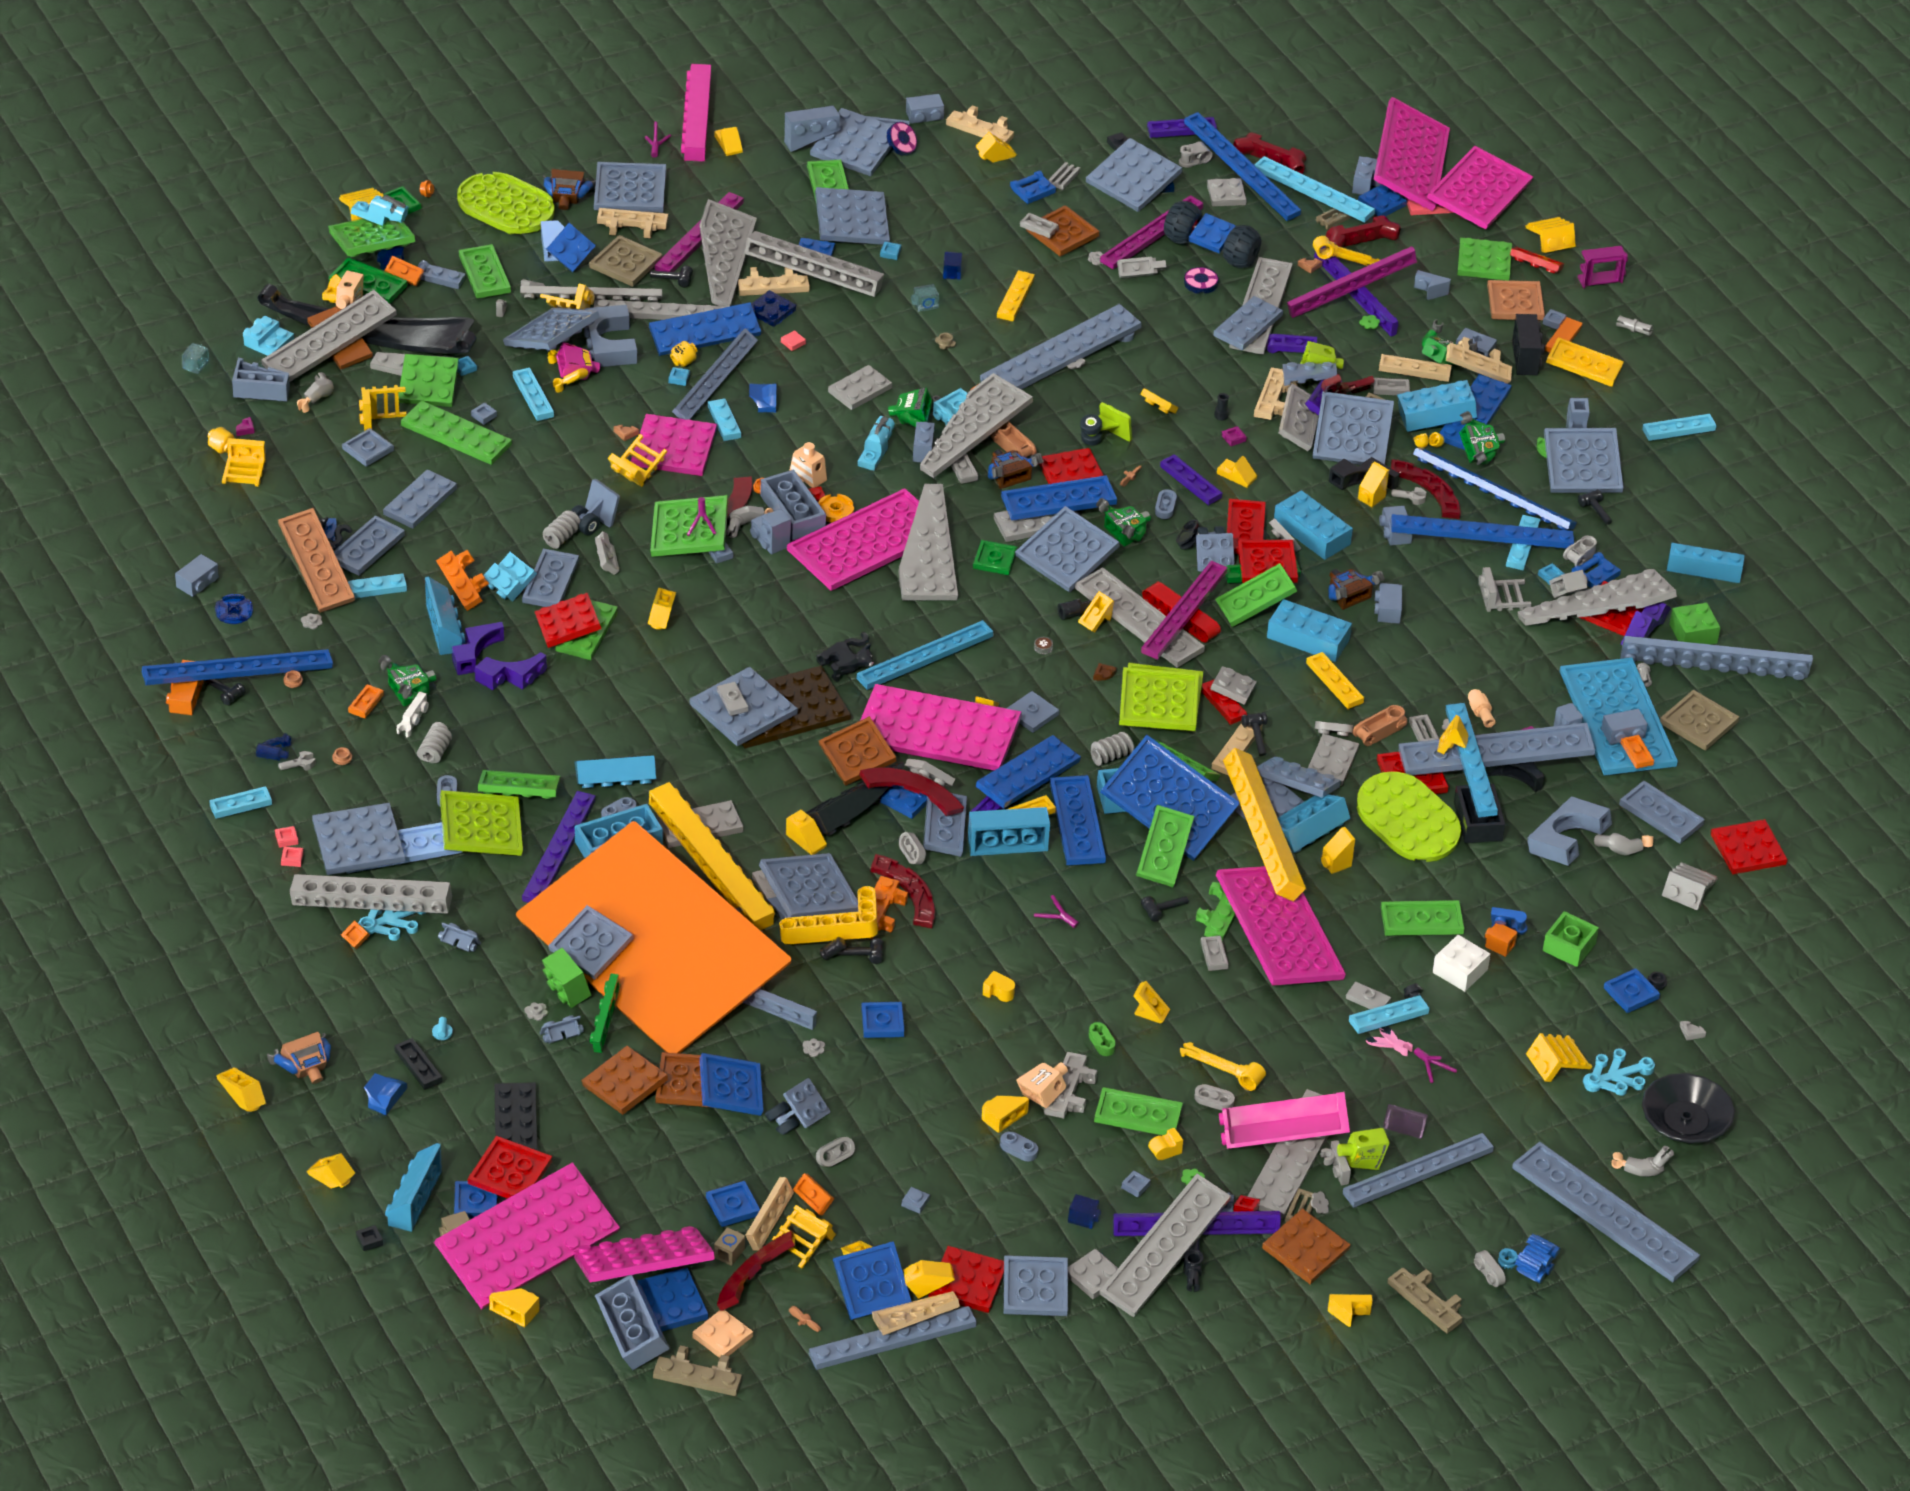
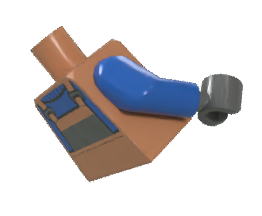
M319 1032L283 1044L281 1054H279L278 1049H275L274 1055L268 1053L267 1057L270 1064H278L291 1074H295L297 1078L309 1076L312 1084H316L323 1080L320 1071L325 1069L326 1063L330 1059L331 1045L327 1041L325 1033H322V1037H320Z

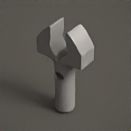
M1415 487V490L1412 492L1393 489L1391 495L1411 499L1414 505H1420L1425 503L1427 492L1422 488Z
M302 751L299 752L298 759L281 762L278 767L280 770L302 766L306 771L312 769L316 762L315 758H313V753Z

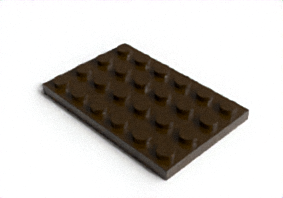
M821 665L772 678L766 681L797 708V714L744 742L742 745L746 749L851 720V714Z

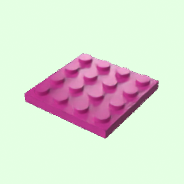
M646 414L640 431L644 438L640 443L658 454L663 449L667 450V454L663 457V462H659L656 470L703 476L717 430V424ZM637 446L635 447L634 451L651 462L655 461V457ZM632 456V463L642 468H649V466Z

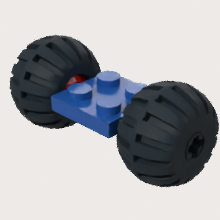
M1180 201L1175 203L1168 211L1164 222V233L1171 241L1179 244L1192 242L1219 254L1223 249L1225 260L1233 267H1249L1254 263L1260 251L1262 239L1258 231L1253 227L1246 225L1236 226L1207 213L1202 218L1201 210L1192 202Z

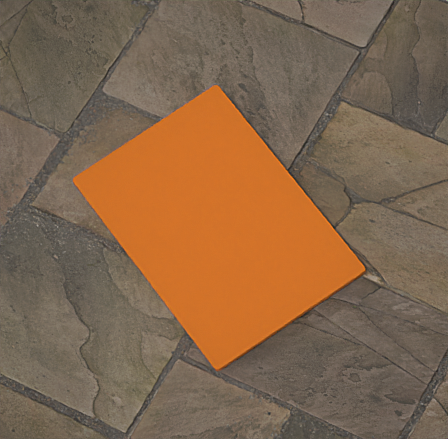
M635 821L625 826L516 912V917L547 945L587 905L633 934L634 939L595 980L585 973L584 976L586 981L605 996L604 985L606 981H609L610 974H619L621 987L615 1007L666 1053L682 1052L791 963V957Z

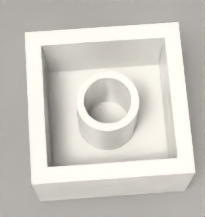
M1457 935L1435 956L1433 973L1465 992L1488 970L1490 953Z

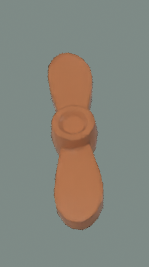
M1139 465L1132 472L1125 471L1124 474L1127 476L1122 479L1120 485L1125 487L1130 480L1133 481L1142 466Z
M795 1306L789 1309L791 1315L800 1320L797 1322L799 1326L807 1324L816 1332L821 1330L808 1314H803Z

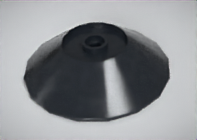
M1690 1073L1668 1074L1654 1080L1644 1091L1641 1104L1646 1120L1657 1132L1672 1140L1689 1144L1709 1142L1723 1136L1732 1126L1735 1115L1731 1097L1719 1084L1704 1076Z

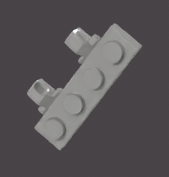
M1067 1052L1063 1064L1067 1067L1068 1072L1062 1076L1066 1088L1044 1109L1045 1115L1065 1118L1067 1111L1072 1112L1073 1110L1074 1112L1084 1113L1086 1099L1075 1097V1090L1078 1083H1082V1081L1088 1084H1095L1097 1080V1070L1089 1069V1067L1085 1066L1087 1062L1086 1055Z

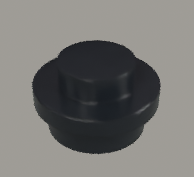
M1653 972L1647 978L1656 990H1662L1667 985V979L1661 972Z
M1417 983L1407 986L1403 990L1404 998L1421 996L1423 992L1422 987H1419Z

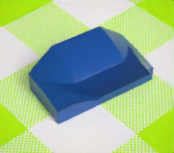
M749 383V396L756 402L758 412H776V384Z
M375 1073L364 1086L369 1098L368 1108L387 1115L406 1091L407 1083Z

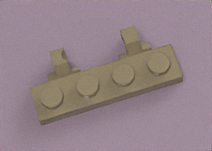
M1401 1268L1388 1278V1284L1445 1333L1448 1334L1462 1323L1463 1317L1457 1312L1461 1307L1462 1299L1455 1294L1445 1302L1429 1290L1426 1286L1432 1280V1273L1427 1269L1416 1276L1415 1274H1410L1405 1268Z
M681 1345L677 1351V1356L672 1355L671 1359L659 1356L653 1371V1378L732 1396L737 1395L742 1381L741 1374L732 1373V1368H728L730 1356L721 1355L718 1366L713 1365L712 1368L691 1364L690 1360H687L688 1347Z

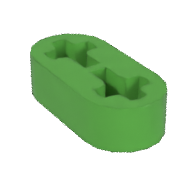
M1100 1022L1091 1024L1089 1027V1038L1097 1052L1102 1056L1112 1055L1115 1052L1116 1042L1107 1026Z

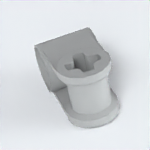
M1203 142L1183 145L1180 148L1181 158L1179 159V165L1189 168L1207 163L1212 158V152Z
M1583 536L1573 545L1567 547L1563 558L1570 560L1575 566L1582 565L1593 558L1596 552V539L1592 536Z

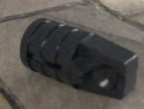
M1079 598L1059 603L1057 606L1059 617L1064 620L1083 615V611L1088 608L1092 601L1081 602Z

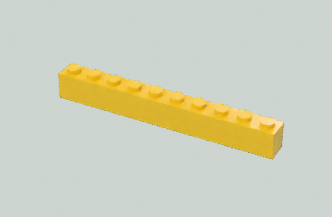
M1234 748L1223 759L1224 765L1276 894L1295 901L1306 887L1252 755Z
M668 782L650 790V806L726 901L734 908L741 907V914L760 931L772 926L775 915L773 907L767 904L762 893L754 888L752 881L746 878L741 867L733 862L731 855L725 852L720 841L713 837L707 826H704L699 815L695 814L689 803L680 796L678 789Z

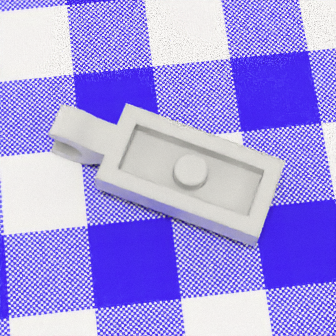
M419 692L404 713L402 722L397 725V734L405 730L406 737L411 735L412 728L419 723L421 715L426 713L429 703L427 702L426 693Z

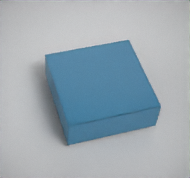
M884 242L880 257L897 260L901 251V245Z
M469 356L459 359L457 372L461 376L477 371V365Z
M673 367L668 383L686 386L690 370Z
M1553 563L1538 570V576L1549 585V580L1564 574Z

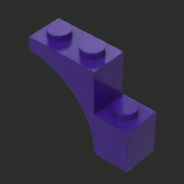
M1659 602L1646 606L1642 613L1636 611L1625 636L1647 638L1655 627L1664 624L1671 607Z
M502 622L465 628L466 644L452 646V661L457 675L474 673L476 659L480 652L491 644L504 641V626Z
M540 652L530 659L518 662H502L486 657L475 666V681L494 690L506 680L523 690L529 684H532L540 674L546 671V655Z

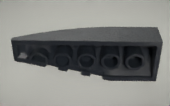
M902 762L891 765L888 768L903 769L905 765ZM861 781L856 784L857 786L840 792L841 795L834 798L831 797L805 813L814 819L821 834L829 836L836 832L837 827L840 826L842 828L849 825L851 819L872 805L889 786L868 788L865 782Z

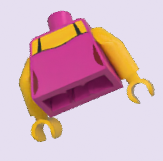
M562 342L558 352L556 350L548 352V362L550 364L558 362L560 376L564 378H555L553 381V387H555L557 393L564 390V384L567 383L568 385L576 380H586L590 372L598 373L600 369V363L592 361L588 350Z

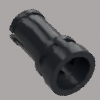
M1220 393L1217 396L1218 401L1214 412V417L1217 420L1223 421L1228 419L1229 396L1226 393Z

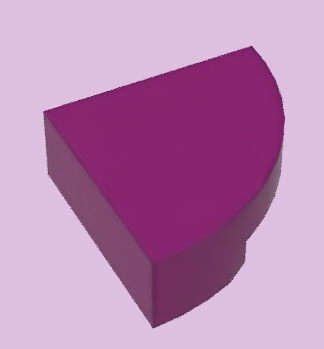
M251 417L243 419L242 423L236 426V436L254 434Z

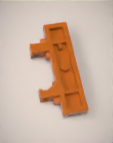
M451 550L436 560L467 611L483 601L478 593L489 583L482 573L473 577V579H469L464 569L466 566L475 561L468 550L456 556Z
M880 876L874 888L877 902L878 930L892 933L895 927V919L885 916V913L892 903L905 906L908 901V892L898 889V880Z

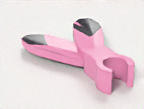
M1388 1026L1379 1028L1384 1038H1366V1043L1372 1046L1394 1048V1050L1404 1056L1408 1055V1050L1412 1052L1413 1045L1409 1042L1398 1040L1397 1036Z

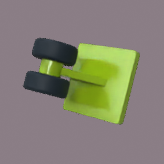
M1103 402L1099 405V416L1089 414L1080 421L1081 439L1087 445L1099 444L1103 439L1102 430H1107L1129 442L1132 440L1131 417L1127 413L1121 412Z

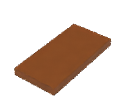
M337 306L308 317L307 322L313 328L342 309ZM361 337L331 357L341 370L371 358L372 352Z

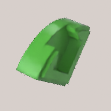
M1539 437L1536 446L1537 451L1546 457L1545 439Z

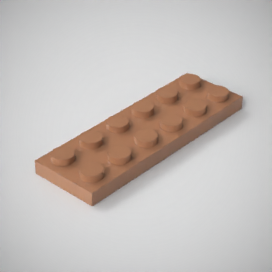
M314 508L279 519L278 524L319 613L355 601L354 594Z

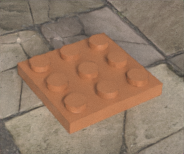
M1488 280L1487 288L1491 319L1515 320L1516 314H1537V319L1543 320L1545 314L1540 281Z

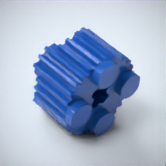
M1532 1234L1526 1241L1529 1244L1517 1256L1515 1265H1517L1516 1270L1535 1282L1541 1283L1545 1275H1549L1553 1270L1554 1264L1552 1260L1558 1256L1560 1247L1538 1235Z

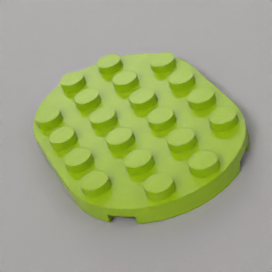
M493 172V175H483L479 173L464 180L458 188V204L466 214L508 234L538 232L541 229V221H552L554 217L553 199L548 193L509 174Z
M1382 772L1370 777L1360 787L1357 796V811L1361 820L1397 854L1413 861L1420 859L1432 862L1445 858L1457 847L1461 834V826L1457 815L1434 792L1414 776L1401 772Z

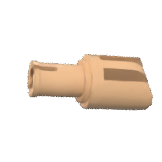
M1471 690L1468 694V700L1475 716L1481 717L1485 727H1492L1496 721L1491 714L1492 706L1487 696L1481 693L1480 690Z

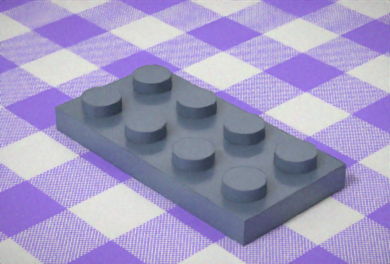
M1253 296L1214 330V336L1243 351L1283 315V310Z
M427 469L383 509V515L413 529L457 489V483Z
M375 515L334 551V554L342 568L359 576L403 538L405 530Z
M543 549L534 569L537 575L527 585L522 597V603L549 607L562 601L579 562V555Z
M1273 757L1257 766L1260 777L1322 798L1338 789L1341 780L1334 778L1333 775L1321 774L1316 769L1304 768L1298 763L1283 761L1281 757Z
M1646 781L1641 782L1620 799V806L1679 844L1704 825L1705 819Z
M953 794L964 809L961 813L945 816L927 797L924 849L961 857L963 852L967 796Z

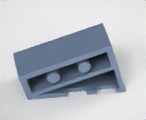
M834 106L785 112L784 142L790 152L840 130V115Z
M238 357L232 379L233 397L277 401L288 400L290 392L289 373L271 367L267 369L262 368L255 362L252 364L243 362L242 358Z

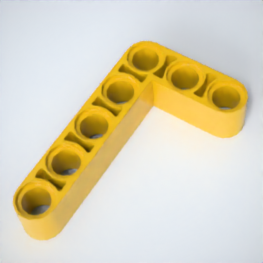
M864 886L858 890V912L782 919L779 923L781 941L785 944L833 941L837 937L847 940L876 936L878 934V917L875 889L870 886Z

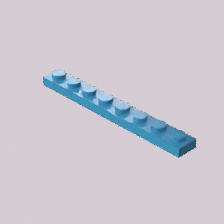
M982 620L857 673V680L868 690L873 688L875 684L880 685L993 637V630Z
M1465 703L1446 705L1449 724L1455 715L1460 716L1469 735L1466 748L1456 746L1478 817L1497 815L1498 809Z

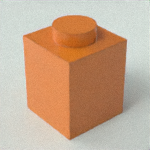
M1495 923L1485 933V947L1506 957L1516 945L1518 932L1505 925Z

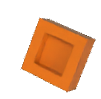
M355 920L341 934L355 949L370 936Z

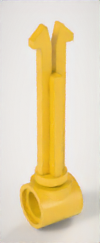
M1319 236L1313 241V248L1321 259L1336 256L1367 266L1368 264L1371 265L1380 261V259H1373L1370 255L1339 247L1334 242L1329 241L1326 236Z
M1192 1042L1184 1043V1048H1180L1182 1057L1187 1055L1235 1075L1240 1085L1249 1091L1255 1090L1266 1076L1265 1069L1255 1062H1251L1249 1065H1238L1194 1047Z

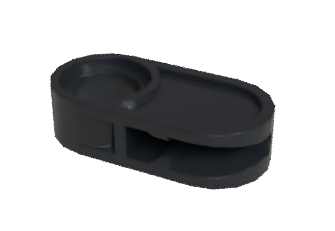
M1190 520L1181 528L1176 538L1180 549H1188L1196 542L1197 530L1200 527L1197 520Z

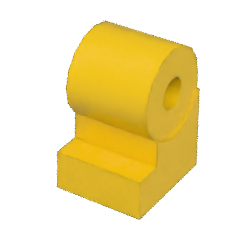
M993 970L983 983V995L988 998L994 995L1003 1002L1013 1000L1015 994L1014 981Z
M1172 1128L1167 1130V1134L1154 1137L1149 1142L1148 1147L1158 1160H1164L1182 1154L1183 1139L1176 1129Z

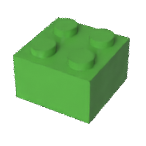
M1708 603L1672 608L1669 625L1678 641L1709 645L1717 644L1720 626Z
M1564 911L1545 934L1543 951L1578 967L1595 946L1599 927Z
M563 948L542 960L545 967L543 972L549 979L547 983L552 991L556 990L558 992L557 995L563 1004L567 1003L570 1008H573L591 996L583 971Z

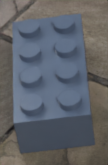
M794 469L761 479L760 496L769 508L773 509V512L781 509L791 519L790 538L792 541L826 526V513Z
M633 1275L625 1277L595 1295L621 1356L632 1370L670 1349L642 1286Z

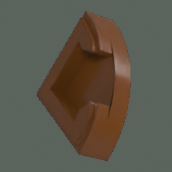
M1099 663L1093 675V680L1103 681L1112 678L1117 672V667Z

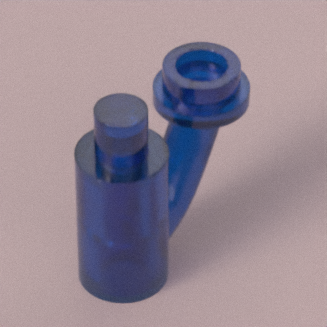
M284 733L283 737L272 738L262 744L258 743L256 756L278 761L281 758L288 759L289 752L282 751V747L290 746L291 736Z

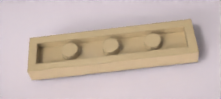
M1382 354L1379 371L1449 382L1452 365Z
M1240 724L1213 761L1211 769L1228 775L1223 759L1234 748L1244 752L1248 750L1255 740L1252 726L1244 728Z
M779 1177L745 1235L753 1250H760L794 1194L786 1177Z

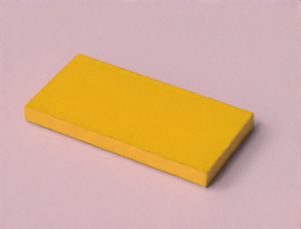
M1558 337L1547 357L1546 363L1612 387L1624 361Z

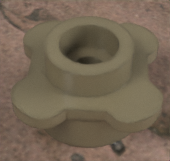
M941 333L935 339V342L939 344L941 349H947L950 346L954 347L956 345L950 333Z

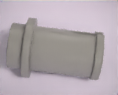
M1640 663L1637 665V670L1644 686L1649 687L1652 684L1649 674L1650 667L1646 663Z

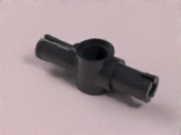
M1200 1238L1185 1253L1183 1272L1187 1276L1186 1288L1190 1292H1192V1286H1194V1292L1200 1290V1276L1203 1266Z

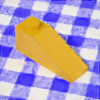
M658 588L648 620V624L652 628L658 630L666 629L676 592Z
M235 1067L216 1075L218 1081L242 1109L252 1112L258 1110L261 1105L266 1104L258 1080Z

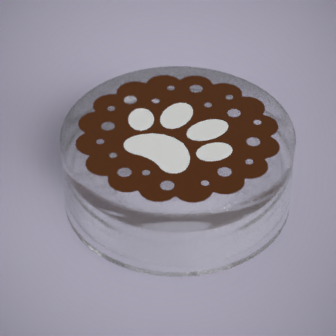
M1039 637L1034 642V650L1039 654H1049L1053 650V641L1048 637Z

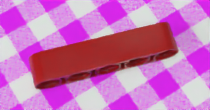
M1161 582L1154 583L1142 592L1143 599L1165 616L1169 614L1181 599L1180 595ZM1200 609L1194 613L1183 627L1184 630L1203 643L1208 642L1221 632L1220 625Z

